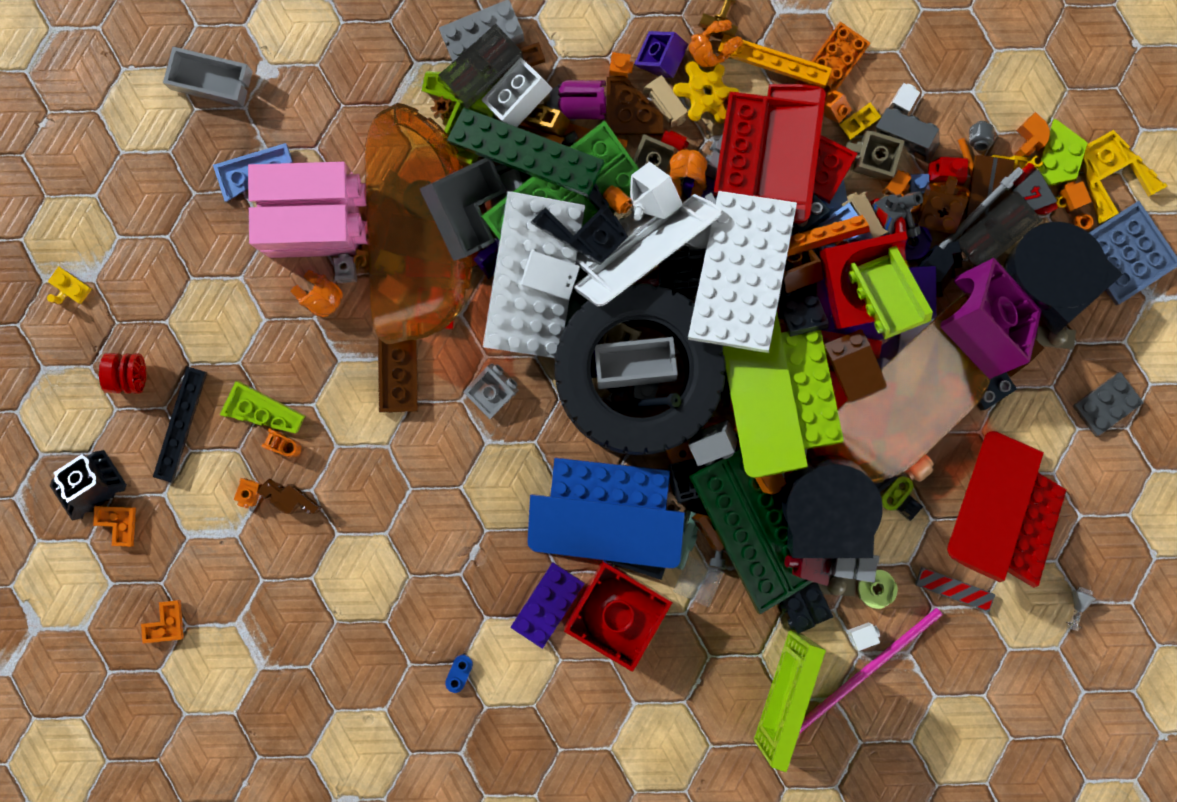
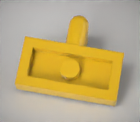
M58 266L47 282L60 290V293L57 296L49 294L47 300L60 305L68 296L77 303L82 304L92 288Z

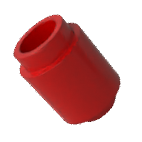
M665 130L661 142L673 146L679 151L687 149L689 142L686 141V136L672 130L670 132Z

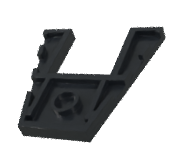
M596 183L589 197L586 198L599 211L574 235L546 208L531 221V224L599 265L628 238L616 215L614 216L609 208L608 202L601 195Z

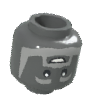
M978 121L970 127L969 144L974 149L983 151L994 144L995 129L992 124L986 121Z

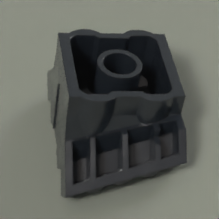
M959 241L948 243L945 249L935 245L917 266H936V298L943 296V291L952 278L956 277L955 268L962 267V249L960 248Z
M105 450L95 451L88 456L81 454L55 471V478L50 483L51 489L72 521L83 519L85 513L94 512L95 506H99L109 499H114L115 493L125 491L127 485Z

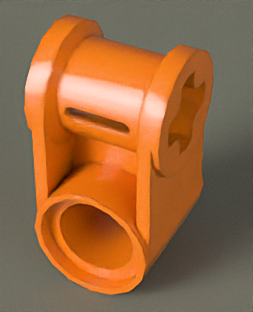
M268 429L267 439L261 445L263 448L288 457H296L300 454L302 448L298 441L278 431ZM292 443L294 450L288 453L287 446Z

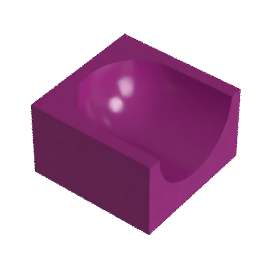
M995 258L956 276L954 283L969 299L955 314L941 322V329L989 379L1029 363L1042 310Z

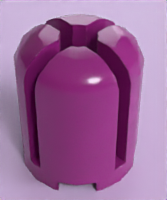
M566 80L562 82L558 92L560 96L558 99L559 110L568 119L605 120L602 113H606V95L602 86H606V81Z

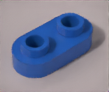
M461 654L455 658L445 681L448 691L458 693L464 688L473 667V661L470 656ZM465 662L466 667L460 668L459 663ZM457 680L458 686H453L452 681Z

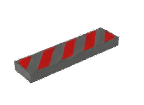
M923 567L920 568L915 583L916 586L986 612H990L995 597L994 593Z

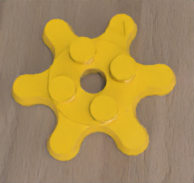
M688 62L685 65V72L689 76V82L675 84L673 93L677 97H686L690 100L691 108L688 111V117L692 121H698L704 112H709L718 123H725L726 110L724 102L728 101L730 91L739 92V90L727 87L722 82V77L725 73L723 65L717 64L711 68L710 72H704L696 62ZM703 88L711 90V95L705 94Z

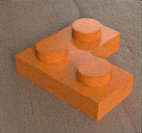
M95 506L93 526H113L112 546L132 547L134 546L136 508Z
M181 600L159 602L160 621L141 624L142 644L184 639Z

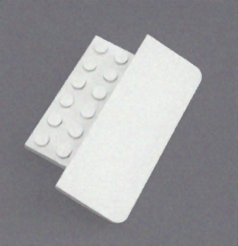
M694 194L682 203V207L666 219L644 213L641 220H635L633 218L634 208L631 209L633 211L632 214L625 219L623 217L619 219L628 238L601 265L577 251L576 264L588 275L573 286L574 289L596 306L607 304L722 215L721 208L713 202Z

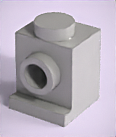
M339 254L338 258H334V278L337 283L357 282L356 265L353 261L354 257H350V254ZM342 264H347L345 270H341Z

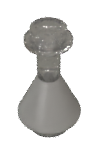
M1078 587L1077 591H1072L1075 611L1071 622H1066L1068 624L1067 628L1078 632L1080 628L1082 629L1079 626L1082 613L1096 600L1093 597V591Z

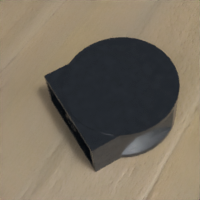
M1048 222L1031 229L1010 252L1003 267L1042 310L1040 321L1054 335L1059 333L1123 275L1106 258L1102 247L1090 233L1076 225L1065 222Z
M822 455L807 460V468L794 470L786 480L787 484L783 487L781 498L782 511L788 523L787 547L792 558H873L874 535L879 528L883 508L880 493L866 472L852 460L837 455Z

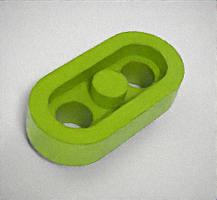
M900 476L890 484L881 495L882 507L884 509L896 510L913 490L911 479ZM901 482L905 485L902 490L899 488ZM888 497L892 498L891 504L887 503Z

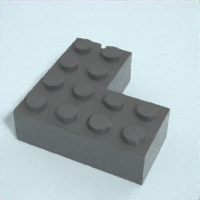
M487 158L481 159L420 188L453 261L467 257L495 242L486 222L481 217L482 213L479 205L506 192L492 160Z

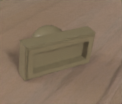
M1038 326L1035 339L1044 347L1073 350L1076 330L1062 329L1054 335L1047 327Z
M829 575L828 586L819 584L823 594L855 596L856 579Z

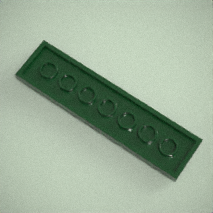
M467 108L462 109L447 138V142L450 145L589 197L605 164L603 159Z

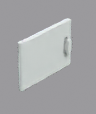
M531 250L521 285L569 300L580 266Z

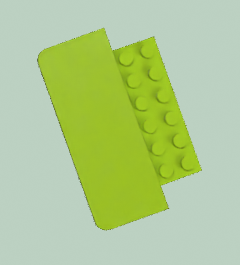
M776 312L769 353L722 345L742 459L748 476L757 478L807 468L804 449L844 442L821 330L790 337L788 332L781 333Z

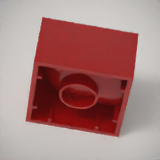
M906 231L825 248L819 252L835 329L875 321L873 316L870 317L868 315L864 299L861 300L859 298L856 284H852L849 279L848 272H850V266L852 263L860 266L888 255V248L897 246L906 263L905 244L908 239Z
M602 560L566 622L564 632L633 672L673 602L664 594L611 563Z

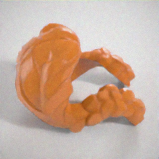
M730 20L714 21L702 34H694L691 37L692 41L689 44L688 50L699 66L713 67L723 63L738 47L742 46V38L736 36L723 45V50L719 56L713 54L712 44L709 41L711 34L732 29V22Z
M681 150L670 159L669 176L679 197L682 194L681 179L679 178L687 176L695 179L691 196L696 194L701 197L703 190L706 189L705 172L708 163L699 151Z
M308 270L304 278L315 284L313 290L307 294L299 285H296L290 292L296 296L301 306L308 308L314 315L328 317L329 314L339 307L343 293L339 286L329 281L324 274L319 275Z

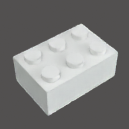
M520 57L481 100L501 121L518 127L553 88Z

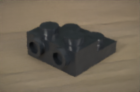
M816 582L810 583L779 603L784 613L788 612L790 617L788 624L791 630H796L798 634L815 627L816 624L833 618L824 594Z

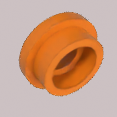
M1082 213L1075 217L1073 224L1085 231H1089L1093 227V218L1086 213ZM1081 220L1085 222V226L1081 225Z

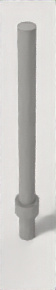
M1018 167L1008 177H1005L1000 182V185L958 226L956 233L950 234L939 247L945 249L948 243L954 242L1005 190H1009L1014 185L1013 182L1024 171Z

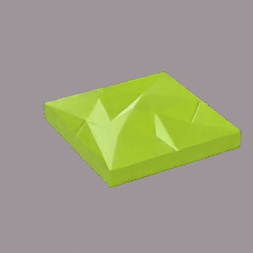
M792 630L788 632L754 737V742L769 765L786 773L826 651L805 635L798 634Z

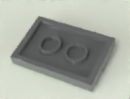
M1118 372L1072 406L1094 436H1099L1144 402L1123 374Z

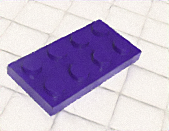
M552 562L510 628L543 649L585 583Z

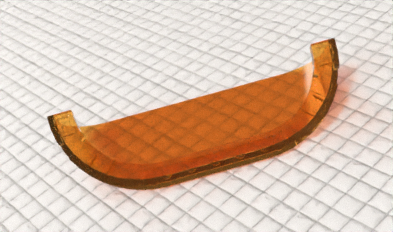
M395 103L376 115L368 130L365 143L371 318L377 336L386 344L426 338L447 327L456 318L465 303L463 299L466 290L470 288L472 275L471 255L453 261L420 191V188L464 168L463 165L460 166L456 156L458 150L455 146L448 144V134L432 118H426L418 113V109L401 103Z
M966 293L952 302L881 369L888 389L851 404L847 401L838 409L844 442L807 449L806 460L822 455L842 456L858 464L874 483H880L885 479L893 476L897 477L909 470L977 406L985 395L991 379L977 367L940 327L942 321L955 314L967 302L971 293Z

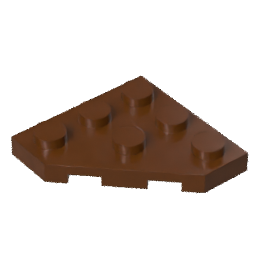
M607 77L606 123L615 135H663V114L626 77Z

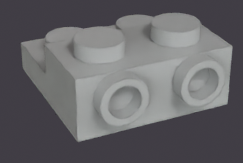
M493 363L488 365L463 392L489 419L493 418L519 391L516 381L512 378L508 379L503 374V368Z

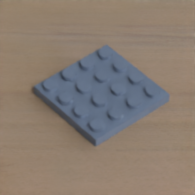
M1140 201L1135 202L1089 232L1102 247L1106 258L1123 274L1106 289V292L1116 306L1177 267L1176 254Z

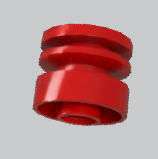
M105 353L99 365V382L102 391L120 394L122 391L127 394H140L143 392L146 383V364L142 354L126 353L122 356L119 353Z

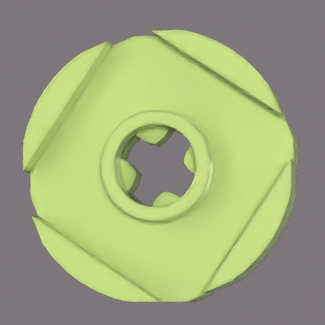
M876 569L875 583L859 580L857 591L859 598L867 606L881 609L895 600L898 587L888 572ZM879 583V587L882 588V591H879L877 594H874L875 591L873 590V586H876V584Z

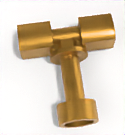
M722 0L724 3L720 13L715 14L714 17L703 13L698 26L707 30L714 21L728 20L726 16L730 5H734L736 0ZM732 24V29L722 31L721 36L726 34L735 37L738 27Z

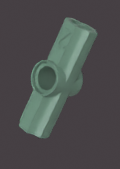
M687 510L684 520L681 561L675 567L681 570L684 569L689 553L693 550L697 539L698 527L692 520V517L697 513Z

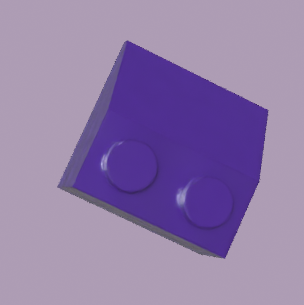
M649 31L634 65L657 76L662 75L666 78H674L689 44L676 32Z

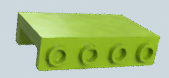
M897 246L888 248V255L860 266H856L855 263L851 264L850 272H848L849 279L852 284H856L859 298L861 300L864 299L866 311L870 317L873 316L875 328L879 334L882 333L884 339L931 321L933 311Z

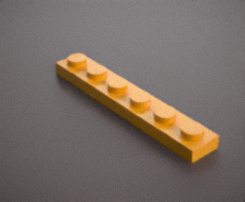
M724 34L718 54L723 50V45L731 38H734L733 36ZM743 40L742 46L738 47L729 56V58L822 88L826 87L832 71L830 67Z

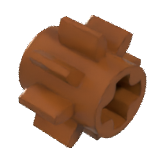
M443 96L437 101L434 99L435 105L430 107L432 112H436L434 114L435 119L440 117L444 122L445 118H450V113L454 109V106H450L452 103L451 99L446 101ZM440 107L446 108V110H445V111L439 110V108H440Z

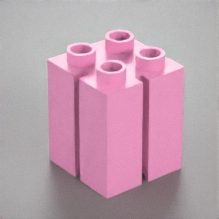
M345 162L248 164L249 201H255L257 207H249V244L260 250L264 255L269 258L338 256L345 253L351 256L356 255V249L360 250V244H368V239H366L368 223L367 221H362L361 214L359 213V206L368 205L366 183H361L360 175L353 174Z

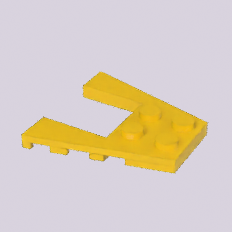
M1114 130L1088 143L1082 161L1099 224L1119 214L1100 180L1125 166H1131L1148 197L1168 187L1166 183H1162L1158 179L1157 174L1152 169H1149L1142 162L1143 159L1139 155L1136 156L1129 149L1130 146Z

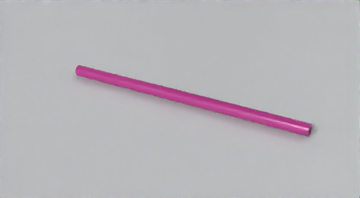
M935 608L810 711L804 717L799 734L943 615L940 610Z

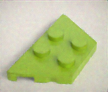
M1053 119L1050 137L1045 145L1040 161H1043V164L1038 168L1047 184L1051 186L1077 180L1088 142L1057 119Z

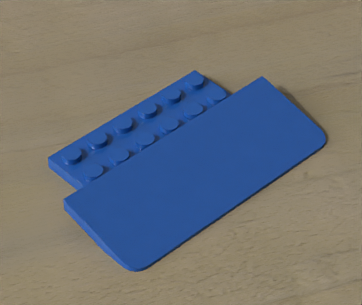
M555 457L551 496L530 495L529 548L535 552L663 568L677 567L681 561L685 512L666 510L670 470Z

